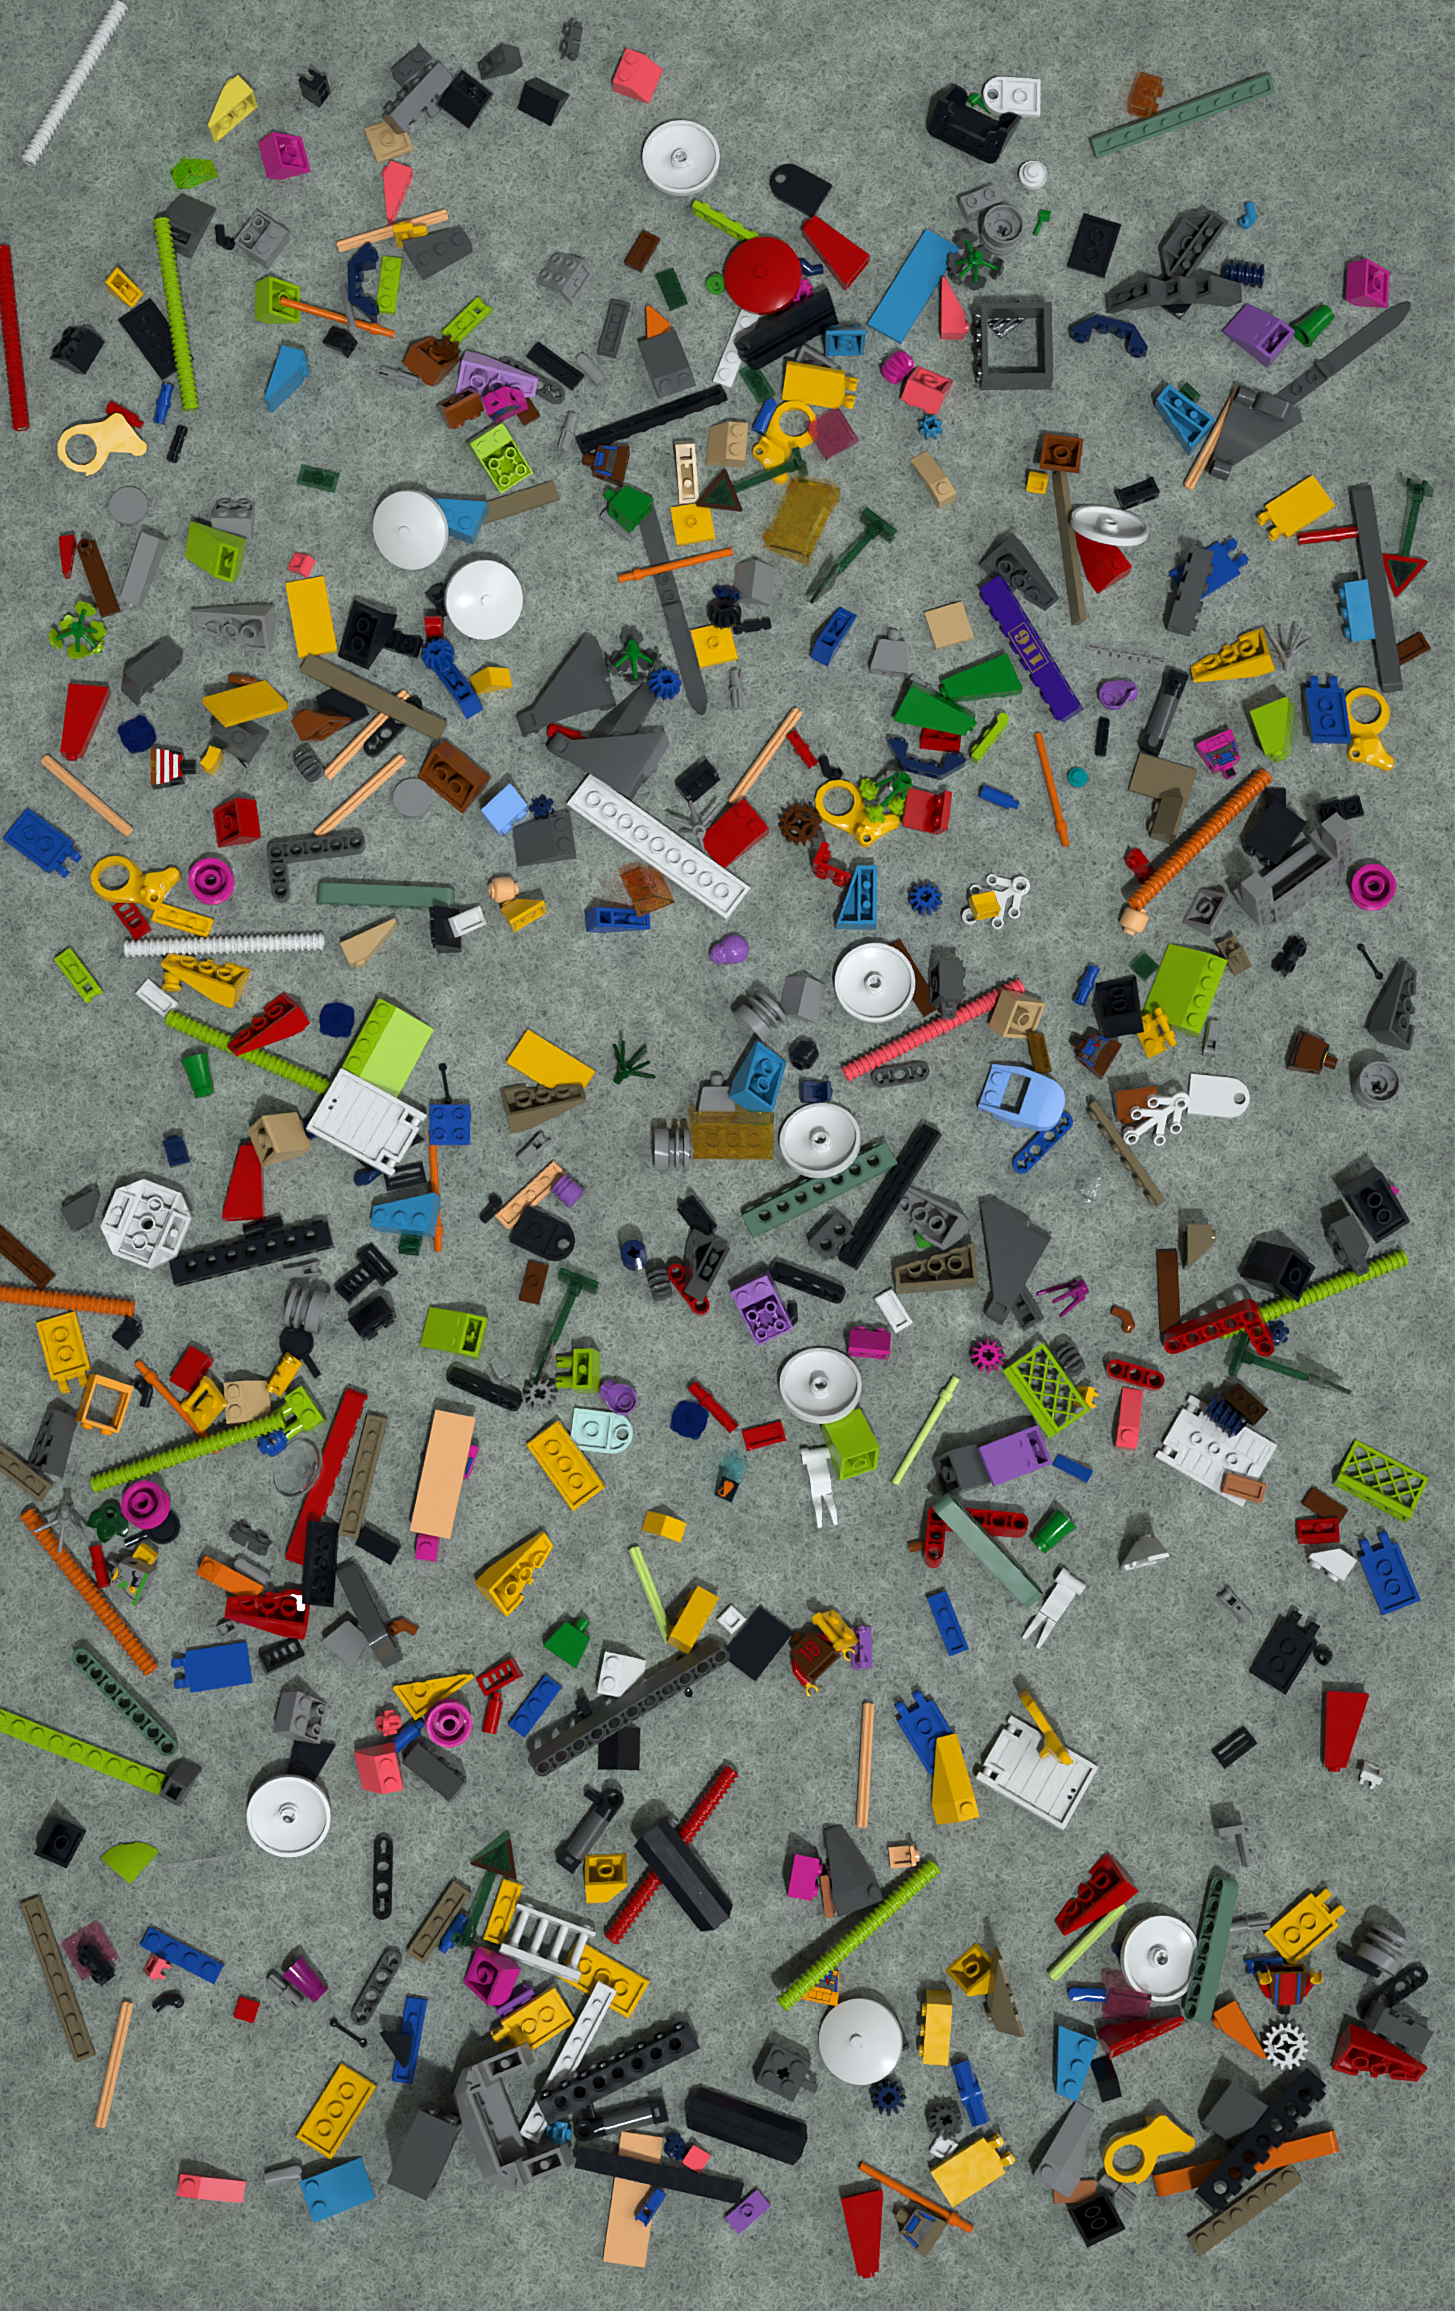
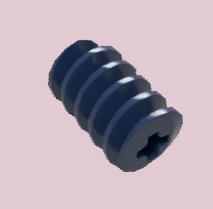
M1230 259L1226 264L1223 278H1229L1231 281L1237 279L1238 283L1244 280L1246 287L1252 282L1253 288L1260 283V288L1262 289L1265 275L1264 264H1260L1257 269L1254 262L1249 267L1248 261H1245L1243 266H1241V260H1237L1234 265L1233 259Z
M637 1240L627 1241L621 1248V1259L627 1269L638 1271L647 1262L645 1246ZM636 1252V1258L633 1259L632 1253Z
M1217 1394L1205 1407L1203 1416L1211 1414L1209 1421L1212 1422L1217 1419L1215 1426L1223 1425L1222 1433L1229 1430L1228 1438L1236 1436L1249 1421L1242 1423L1243 1415L1236 1418L1237 1410L1229 1412L1231 1405L1223 1406L1225 1399L1217 1401L1219 1395Z

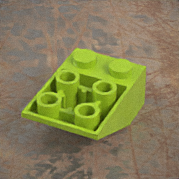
M496 422L466 442L471 453L500 494L533 473L503 422Z
M191 521L184 557L213 577L233 583L241 572L247 539Z
M429 1307L420 1347L480 1360L489 1320L486 1317Z

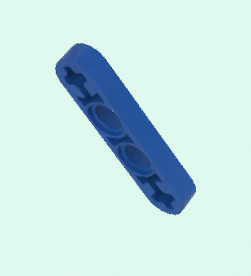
M1062 1113L1061 1115L1062 1119H1068V1126L1063 1125L1059 1129L1062 1132L1061 1134L1054 1127L1047 1130L1055 1134L1054 1141H1046L1044 1134L1047 1131H1041L1014 1159L1012 1166L1016 1173H1027L1070 1130L1073 1125V1118L1070 1114ZM1037 1145L1041 1148L1042 1152L1039 1156H1033L1030 1153L1032 1146ZM1026 1152L1029 1158L1034 1160V1162L1031 1163L1029 1159L1025 1165L1027 1167L1026 1169H1018L1017 1161H1024L1027 1156L1023 1154Z

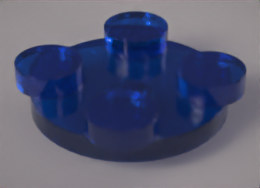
M143 715L129 720L118 728L121 742L131 754L145 752L157 741L153 726Z
M342 1003L324 1005L319 1017L321 1034L334 1038L350 1037L355 1022L354 1009Z
M681 1401L672 1414L670 1428L682 1437L697 1440L701 1437V1433L707 1426L709 1412L697 1403Z

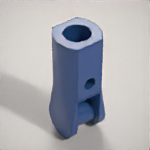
M774 399L766 400L752 430L754 432L764 435L776 409L777 403Z
M1282 1955L1244 1960V1963H1247L1248 1969L1246 1974L1257 1973V1971L1265 1972L1264 1965H1284ZM1256 1961H1261L1262 1969L1256 1970Z
M1070 1987L1067 1992L1069 1998L1073 2001L1106 2002V1988Z
M655 2186L634 2220H640L646 2227L667 2194ZM645 2207L652 2211L650 2216L643 2213Z

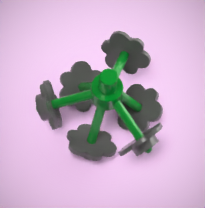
M973 232L962 234L959 240L956 241L959 249L968 247L971 253L970 257L963 259L959 253H950L947 266L953 275L951 279L954 284L958 286L962 284L976 291L984 288L987 282L985 277L978 275V269L984 266L991 268L990 277L996 280L1003 273L1004 260L998 258L996 262L990 264L989 259L992 258L991 251L986 250L984 246H981L979 249L972 248L973 242L977 241L978 237ZM965 263H968L969 265L963 270L962 267L965 266ZM971 267L974 268V275L966 276V282H964L961 278Z
M626 629L623 631L620 641L624 643L626 653L621 654L616 651L612 654L610 661L606 660L608 666H606L608 673H611L613 676L617 674L619 677H621L619 671L626 672L632 664L633 674L624 678V681H628L631 685H640L643 680L647 679L646 675L637 674V659H639L637 663L641 666L642 670L647 671L651 667L649 673H652L653 670L658 671L662 667L661 664L663 662L660 660L662 654L658 656L652 649L640 652L639 646L643 641V635L638 634L637 629L632 631Z

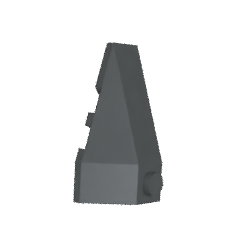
M1013 533L979 564L991 579L998 575L1003 577L1010 584L1009 587L1013 592L1018 589L1025 593L1026 600L1044 611L1059 599V596L1027 548Z
M645 682L641 684L597 723L589 739L637 734L657 700L655 698L656 694L650 693L651 687H648V684Z
M1403 961L1376 1008L1369 1026V1033L1378 1042L1403 1050H1410L1415 1026L1410 1025V1014H1415V1007H1413L1411 996L1416 995L1417 970L1407 961Z
M839 1825L824 1831L826 1856L830 1862L828 1876L832 1881L830 1895L837 1916L841 1917L882 1901L883 1897L875 1877L843 1826Z

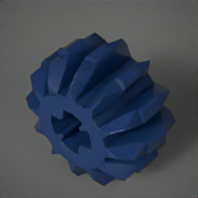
M886 2079V2087L879 2081L880 2091L875 2087L872 2088V2091L877 2093L878 2096H870L871 2100H878V2102L872 2105L873 2108L881 2105L879 2114H882L884 2109H887V2116H891L890 2109L892 2108L898 2114L899 2111L896 2106L898 2105L902 2108L905 2106L902 2102H899V2099H906V2095H899V2093L904 2091V2088L900 2087L896 2090L897 2081L893 2083L892 2087H890L889 2079ZM886 2092H891V2096L894 2094V2099H891L890 2103H886V2100L883 2101L882 2099L883 2096H886Z

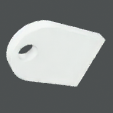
M995 77L985 85L982 93L983 104L989 112L998 116H1002L1006 112H1014L1022 117L1039 118L1041 79ZM994 92L997 98L990 99L987 93Z
M1190 1074L1188 1095L1190 1104L1187 1107V1114L1235 1118L1247 1109L1250 1095L1247 1087L1241 1081L1228 1077ZM1242 1094L1245 1102L1243 1104H1236L1234 1102V1095Z

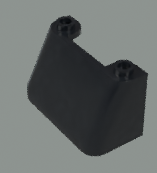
M953 83L938 100L929 124L930 134L934 138L985 163H995L1019 126L1022 116L1014 112H1006L1002 115L1000 121H997L967 106L968 94L966 90Z

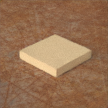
M385 121L364 128L378 164L414 151L407 132L397 135Z
M962 601L924 612L936 650L974 639Z

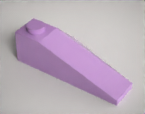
M466 351L462 359L455 395L471 387L478 392L481 399V397L486 396L488 393L507 386L522 390L525 398L535 397L539 378L488 356Z

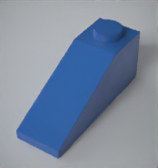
M839 607L817 639L810 658L828 667L857 615Z
M450 662L451 668L446 666L444 667V672L439 669L435 673L466 719H469L484 709L474 690L453 662Z
M594 907L585 912L586 932L611 933L651 929L649 910Z

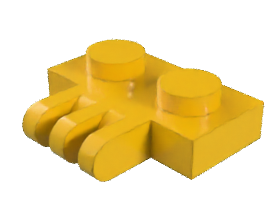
M400 222L397 225H393L397 248L403 247V240L428 235L425 225L413 227L412 223Z

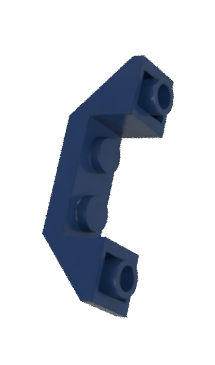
M366 243L348 263V300L355 309L370 321L377 323V315L380 313L379 306L371 297L364 296L362 282L364 281L363 271L376 269V262L379 257L377 250L370 243Z
M1095 315L1072 328L1070 338H1073L1077 343H1089L1092 329H1096L1100 334L1112 333L1120 339L1130 338L1127 353H1130L1134 358L1146 357L1148 346L1134 324Z
M889 738L888 748L903 771L942 780L965 767L966 758H963V755L959 753H947L943 768L932 762L928 764L922 763L914 757L907 759L905 757L909 743L905 742L902 738Z

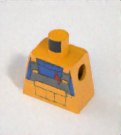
M829 1971L828 1976L825 1975L823 1980H819L820 1983L818 1985L815 1984L813 1989H809L810 1992L808 1994H804L805 1997H800V1999L838 2006L839 1971Z

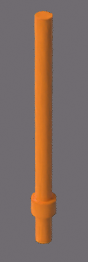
M281 297L280 305L348 325L347 318L344 315ZM355 319L356 327L370 331V334L376 336L380 334L390 338L394 336V330L381 327L380 324L374 322L371 324Z
M727 548L642 570L640 568L633 569L630 573L618 575V581L622 583L630 580H643V577L733 555L732 548Z
M1036 733L1034 737L1056 820L1055 829L1059 833L1062 847L1070 846L1067 835L1068 827L1061 812L1042 733Z
M428 1132L431 1193L435 1192L439 1196L437 1145H430V1132ZM440 1208L434 1237V1252H442V1236L444 1234L443 1227H441Z
M141 1360L136 1362L134 1366L143 1374L147 1383L155 1387L200 1438L210 1437L206 1431H200L189 1414L181 1408L180 1402L157 1379V1374L153 1370L150 1371Z
M861 2163L859 2170L947 2220L949 2225L957 2226L967 2233H971L974 2226L959 2218L960 2215L953 2211L950 2213L868 2164Z

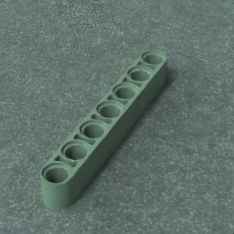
M318 883L316 904L320 906L322 904H330V906L350 905V907H362L364 905L370 906V908L388 906L390 907L389 909L410 907L409 909L422 910V908L433 910V906L454 908L455 890L441 887Z
M949 1492L932 1505L942 1520L1025 1607H1030L1043 1595L1038 1585Z
M77 1649L73 1653L72 1662L160 1754L170 1757L178 1752V1742L89 1650ZM81 1653H86L88 1657L84 1664H80L78 1661ZM99 1667L102 1670V1674L98 1679H95L92 1672L95 1668ZM110 1682H114L116 1690L109 1694L106 1689L107 1685ZM124 1697L130 1699V1705L127 1708L121 1706V1700ZM138 1712H143L145 1716L144 1721L141 1723H137L135 1720V1715ZM156 1726L159 1729V1734L157 1737L152 1738L149 1735V1731L152 1727ZM167 1741L173 1744V1750L170 1753H166L163 1748Z
M1215 1876L1210 1884L1184 2007V2015L1188 2020L1208 2023L1212 2017L1239 1889L1238 1883L1234 1879Z

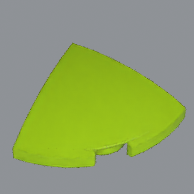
M134 1842L133 1844L122 1843L109 1849L102 1855L101 1859L129 1884H132L159 1850L141 1842Z

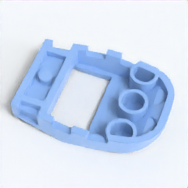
M992 1064L982 1098L978 1105V1111L982 1112V1110L993 1114V1118L1009 1123L1012 1127L1030 1128L1033 1131H1047L1055 1127L1061 1118L1065 1106V1094L1057 1082L1023 1067ZM1012 1073L1031 1078L1019 1115L1000 1109Z

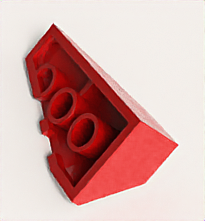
M1183 2016L1119 2023L1113 2026L1107 2024L1099 2029L1100 2032H1098L1097 2039L1108 2060L1183 2025L1185 2019Z

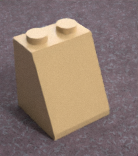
M297 1112L262 1116L247 1130L262 1167L301 1157L312 1149L310 1139L305 1134L303 1122Z

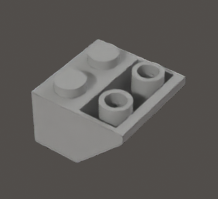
M256 211L234 242L252 260L269 270L291 239L286 229Z
M221 499L216 501L211 517L212 528L252 540L256 502L246 499L240 501Z
M299 1691L281 1693L273 1733L291 1740L320 1744L328 1704Z

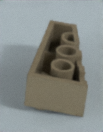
M974 1243L895 1268L894 1282L896 1294L977 1288L978 1276Z

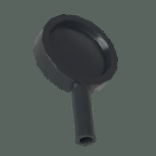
M294 1326L287 1328L279 1339L281 1352L284 1355L288 1352L296 1359L303 1360L315 1379L319 1375L321 1376V1372L310 1357L314 1348L312 1334L306 1332L304 1327L301 1326L298 1329L294 1328Z
M169 1511L168 1516L160 1525L124 1540L127 1548L148 1538L157 1544L171 1543L180 1533V1521L176 1514Z

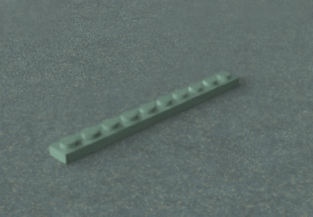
M1269 72L1090 138L1095 158H1100L1275 93L1272 76Z

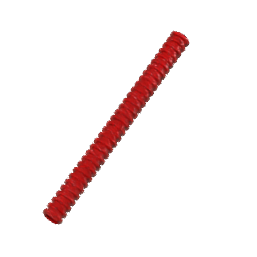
M0 245V319L2 321V337L4 338L3 347L5 349L6 372H8L6 375L8 378V393L10 395V411L12 412V429L15 431H25L30 428V425L28 423V407L26 406V389H24V372H22L24 369L22 366V351L20 349V333L18 332V315H16L17 305L15 303L14 277L12 275V260L10 258L11 250L7 245Z
M727 1765L723 1766L724 1770L719 1772V1777H715L716 1781H712V1786L707 1788L709 1791L704 1793V1798H700L701 1802L696 1804V1809H692L694 1812L688 1815L689 1819H685L686 1823L681 1825V1830H677L678 1835L688 1847L689 1842H693L692 1838L697 1836L696 1832H700L701 1825L704 1826V1821H708L707 1817L712 1815L711 1811L716 1809V1804L719 1805V1800H723L724 1793H728L726 1790L731 1788V1783L734 1784V1779L739 1777L738 1773ZM651 1868V1872L646 1874L647 1877L642 1879L644 1882L639 1884V1889L636 1888V1893L631 1895V1900L628 1899V1904L623 1906V1911L620 1910V1915L615 1917L616 1921H612L613 1925L608 1927V1932H604L605 1937L616 1945L620 1944L619 1940L624 1938V1933H628L627 1929L632 1927V1922H636L634 1919L640 1916L639 1912H643L642 1908L647 1906V1901H651L650 1897L655 1895L654 1891H658V1886L662 1885V1882Z

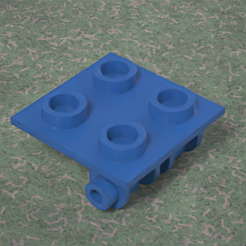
M430 1105V1145H470V1105Z

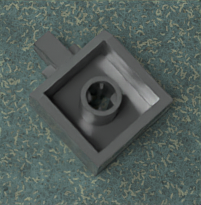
M939 959L929 969V1004L933 1008L940 1009L941 1019L943 1020L955 1019L957 1005L966 996V987L963 986L966 969L963 967V960Z
M1354 1214L1332 1223L1327 1232L1328 1236H1326L1330 1247L1334 1246L1337 1252L1335 1256L1340 1265L1343 1264L1345 1269L1351 1267L1357 1277L1367 1274L1370 1270L1365 1256L1370 1245Z
M774 2043L755 2081L756 2084L792 2102L798 2091L803 2093L806 2089L815 2093L819 2086L809 2081L811 2075L807 2074L812 2064L810 2061ZM788 2068V2077L783 2076V2078H780V2073H777L778 2069Z

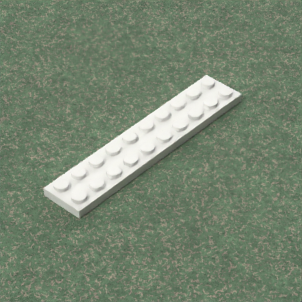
M591 774L588 775L567 803L570 809L726 921L750 891L748 885Z

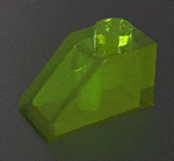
M182 159L170 172L177 189H191L219 177L212 160Z

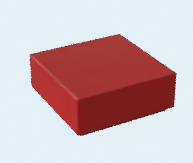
M240 1997L234 2018L254 2024L260 2002Z

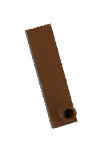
M82 538L76 547L101 618L119 613L120 609L96 541Z

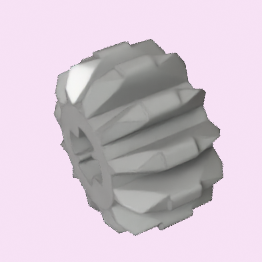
M540 1379L538 1385L531 1380L530 1383L533 1387L525 1386V1390L530 1393L523 1394V1397L526 1399L531 1398L526 1402V1405L529 1406L534 1403L532 1411H535L537 1406H539L540 1412L543 1413L544 1405H546L548 1410H551L549 1402L557 1403L551 1396H558V1392H550L556 1386L552 1384L547 1387L550 1382L549 1379H546L544 1384H542V1379ZM538 1390H540L541 1392H546V1394H544V1399L541 1400L540 1397L537 1399L535 1398V1396H537L536 1392Z

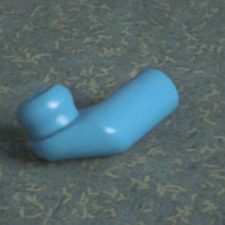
M1254 202L1244 204L1246 215L1239 220V225L1242 229L1250 228L1257 220Z

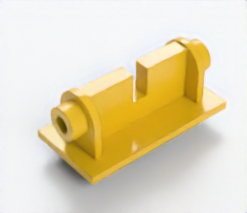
M286 1352L269 1379V1383L266 1384V1390L282 1397L303 1363Z

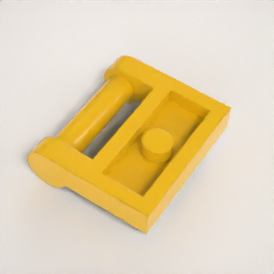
M204 1376L200 1380V1385L180 1406L189 1414L200 1431H205L228 1402L211 1378ZM207 1389L209 1393L204 1397V1399L199 1403V1405L195 1407L194 1403Z
M834 1609L824 1613L818 1612L811 1618L813 1624L818 1625L834 1644L833 1648L836 1651L855 1646L858 1643L859 1639L854 1631L845 1624L840 1614L835 1612Z

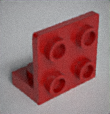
M910 788L905 797L902 826L935 835L947 831L952 792L945 790L939 794H933Z
M822 841L813 861L812 872L819 879L825 880L828 878L833 880V884L843 888L844 885L849 887L851 874L828 865L832 851H829L830 844Z

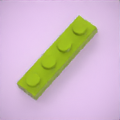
M695 200L692 204V213L742 243L760 237L755 231L745 229L741 223L731 221L724 213L714 211L705 202Z

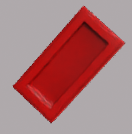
M781 1421L742 1431L747 1451L786 1441Z

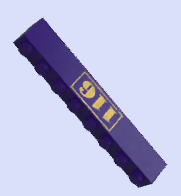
M998 575L979 588L982 593L980 595L981 599L986 605L989 604L992 609L990 612L996 622L999 620L1002 625L1000 628L1001 632L1006 638H1010L1012 650L1015 654L1019 653L1022 660L1020 662L1026 671H1030L1032 674L1031 681L1036 687L1039 686L1043 692L1040 694L1042 699L1052 707L1051 713L1056 720L1066 722L1083 711V706L1005 579Z

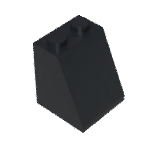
M1274 799L1242 845L1244 852L1251 857L1255 855L1260 859V863L1264 867L1275 869L1303 832L1307 822Z
M1257 1240L1240 1277L1255 1287L1299 1303L1315 1266L1292 1248Z

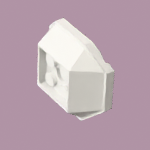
M142 1179L116 1189L101 1224V1229L113 1255L152 1270L178 1256L192 1222V1217L182 1193ZM148 1220H152V1228L148 1230L144 1229V1223Z

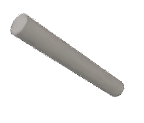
M343 284L340 286V292L350 331H355L357 327L352 305L348 300L347 285Z

